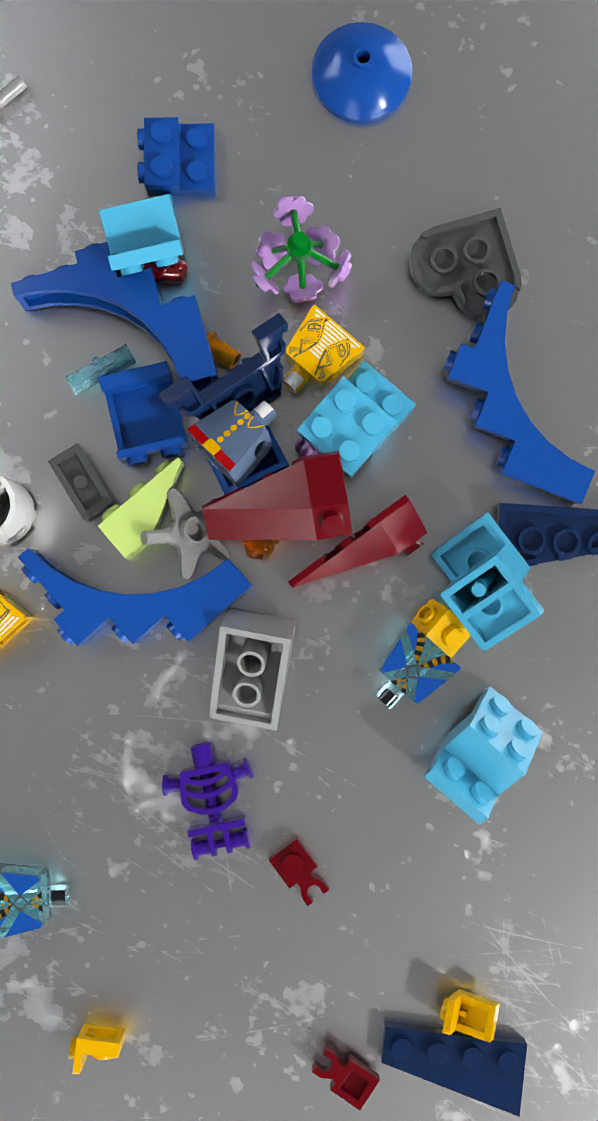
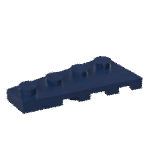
M498 502L496 523L529 566L598 554V509Z
M384 1021L381 1063L520 1117L527 1043L524 1038L494 1035V1039L489 1043L456 1030L451 1035L442 1033L443 1028Z

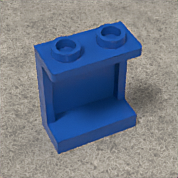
M167 361L98 377L101 391L106 396L118 448L116 454L119 461L128 463V466H139L148 463V457L161 455L164 459L181 455L182 449L189 448L180 410L176 407L173 409L168 408L159 396L160 392L174 384L171 368Z

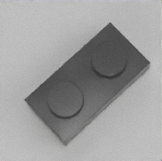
M78 443L48 460V463L84 521H88L115 504L109 491Z

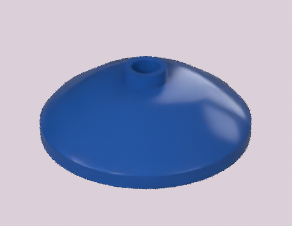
M368 22L346 24L333 30L319 44L312 61V85L320 103L334 116L352 123L379 121L397 110L405 100L412 80L411 58L403 42L389 29ZM366 58L368 62L360 63L357 59Z

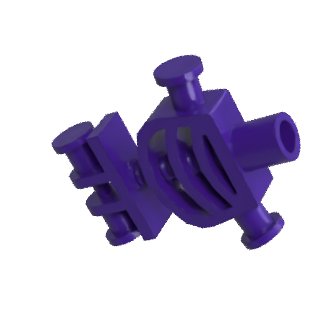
M211 742L190 746L194 767L183 769L180 773V778L168 779V775H163L162 793L163 797L168 796V793H180L181 803L187 811L201 815L208 814L209 823L190 826L187 831L189 838L207 834L206 840L197 842L195 838L190 840L193 859L199 860L200 855L210 853L212 857L218 856V848L226 847L228 854L233 853V848L246 846V849H250L251 844L247 827L243 828V832L230 833L231 828L245 826V815L222 819L221 813L222 810H225L236 800L239 792L238 780L249 776L250 779L254 777L247 757L243 758V763L232 767L229 760L214 761ZM227 775L228 780L219 787H216L215 782ZM188 784L202 786L203 790L191 788ZM232 787L231 795L225 801L219 802L218 795ZM191 798L204 799L206 805L194 803ZM222 831L224 839L216 840L214 832Z

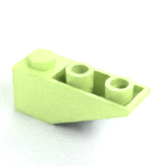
M179 457L174 461L167 459L160 464L154 471L156 476L147 484L144 481L137 484L128 493L130 498L121 506L115 504L102 515L101 518L104 521L98 527L124 558L131 560L147 546L141 542L140 536L142 531L159 530L170 506L167 492L170 488H177L185 468Z

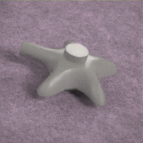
M170 488L167 492L171 511L169 526L159 530L142 531L140 536L143 545L161 543L172 545L179 559L181 577L183 579H190L194 573L197 560L203 551L209 552L222 560L229 558V552L219 540H209L203 511L197 512L193 510L177 489Z

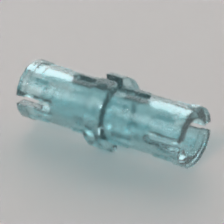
M125 343L120 348L101 358L98 356L92 358V363L70 375H66V379L77 396L99 383L98 377L120 372L137 362Z

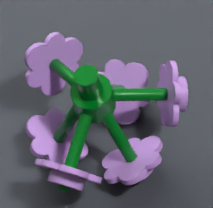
M287 196L278 201V207L273 211L274 217L279 218L280 224L283 226L292 225L293 235L289 237L288 242H285V236L280 232L273 234L266 231L262 233L259 238L260 245L256 248V255L262 258L261 265L263 268L255 261L251 263L252 269L255 272L252 278L256 282V286L265 292L270 289L277 295L279 287L272 277L280 269L285 268L290 260L297 262L298 275L295 274L288 277V284L283 288L284 293L290 295V300L295 303L314 300L317 298V293L323 289L321 280L314 279L312 274L305 273V261L308 258L313 265H321L323 263L332 268V272L328 277L329 287L331 288L336 285L338 280L343 282L350 274L352 262L349 261L351 253L347 249H344L341 256H338L333 261L335 258L334 250L339 247L340 239L337 234L331 233L329 226L310 227L305 233L300 231L299 224L306 222V216L314 212L313 204L306 202L304 196Z

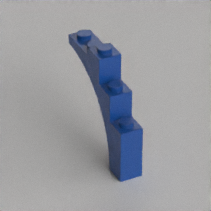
M107 242L93 243L84 249L74 251L77 264L62 265L53 271L40 275H28L20 281L11 283L13 295L25 311L49 306H82L104 310L127 319L147 332L166 351L175 365L179 378L181 379L187 375L197 392L205 389L211 380L219 377L203 316L195 295L189 297L179 296L172 299L169 303L163 304L159 285L151 268L121 276L120 270L111 271L108 260L110 250Z
M501 280L496 290L490 288L486 295L482 308L488 311L483 323L476 322L469 342L475 343L474 347L461 344L457 352L450 350L443 370L449 372L446 381L484 395L483 399H476L469 417L475 419L472 428L510 442L508 447L502 446L497 457L496 465L500 466L499 475L567 501L582 504L595 470L570 459L548 442L530 421L516 396L508 371L505 347L507 312L515 285Z
M27 548L18 556L19 560L24 564L21 568L23 573L33 583L36 584L39 581L47 590L44 596L56 609L59 610L61 607L64 609L54 619L60 626L57 632L69 645L75 643L76 646L85 645L111 621L115 624L111 627L113 632L124 643L129 640L132 644H136L166 618L170 621L166 625L169 631L179 641L185 638L190 642L253 587L249 580L229 559L205 576L181 587L151 594L126 595L106 592L75 580L57 569L38 550Z

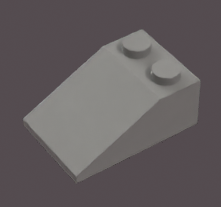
M228 607L219 630L208 718L277 731L297 620Z

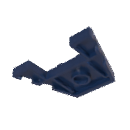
M278 313L251 332L260 351L251 358L242 359L238 362L235 369L223 377L211 380L206 385V388L199 393L186 375L160 392L159 396L168 408L173 409L176 407L183 415L187 417L193 415L199 421L232 400L238 401L249 412L263 400L269 404L281 396L284 367L280 363V358L286 351V343L282 338L283 333L288 332V324L285 319Z

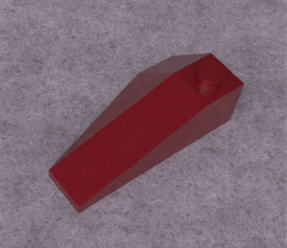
M339 451L303 456L293 461L291 466L275 474L270 472L262 476L261 481L244 489L241 487L202 506L209 540H321L352 534L349 504Z
M407 495L401 497L367 522L359 532H355L340 542L330 553H326L289 580L290 586L295 588L396 556L402 551L408 556L422 546L424 543L420 538L427 531Z

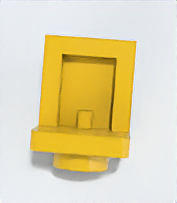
M430 599L422 606L410 622L438 650L450 658L455 655L471 636L456 615L434 599Z
M461 989L457 990L449 998H445L440 1012V1019L444 1020L442 1033L451 1035L456 1030L490 1043L494 1039L500 1003Z

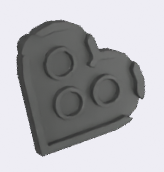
M501 208L434 226L423 232L413 244L409 257L410 274L424 295L438 297L453 296L465 317L484 320L488 311L482 308L486 295L490 288L496 290L501 280L515 285L508 310L517 301L518 293L522 286L521 274Z

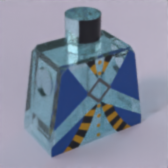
M407 622L377 669L388 681L375 696L389 709L404 694L415 704H418L459 672L461 667L412 623Z
M0 863V938L42 928L52 918L53 907L69 906V885H50L48 868Z

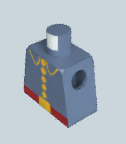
M232 400L190 426L187 432L195 447L238 488L271 450L273 443L266 426L277 417V414L264 400L251 412L245 409L238 401Z

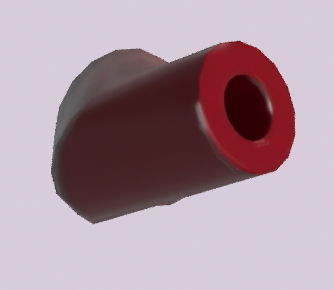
M180 259L178 263L171 264L169 267H157L156 263L152 262L144 263L145 268L143 270L151 268L157 282L179 284L187 277L185 273L188 270V265Z

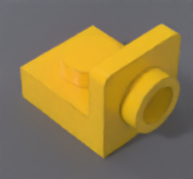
M84 1023L78 1036H73L70 1043L68 1059L74 1060L72 1074L80 1075L86 1063L87 1055H92L97 1060L118 1058L125 1041L126 1028Z

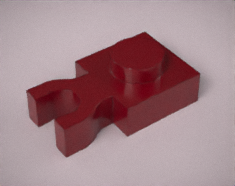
M297 836L269 856V862L289 889L295 884L299 885L302 899L307 906L313 903V897L308 893L310 886H318L323 894L329 891V886L325 880L313 874L312 871L318 868V864Z
M326 1043L323 1048V1055L329 1058L331 1063L323 1066L315 1060L312 1065V1073L320 1078L332 1079L330 1090L360 1111L379 1083V1074L351 1054L348 1055L345 1061L341 1060L336 1050Z

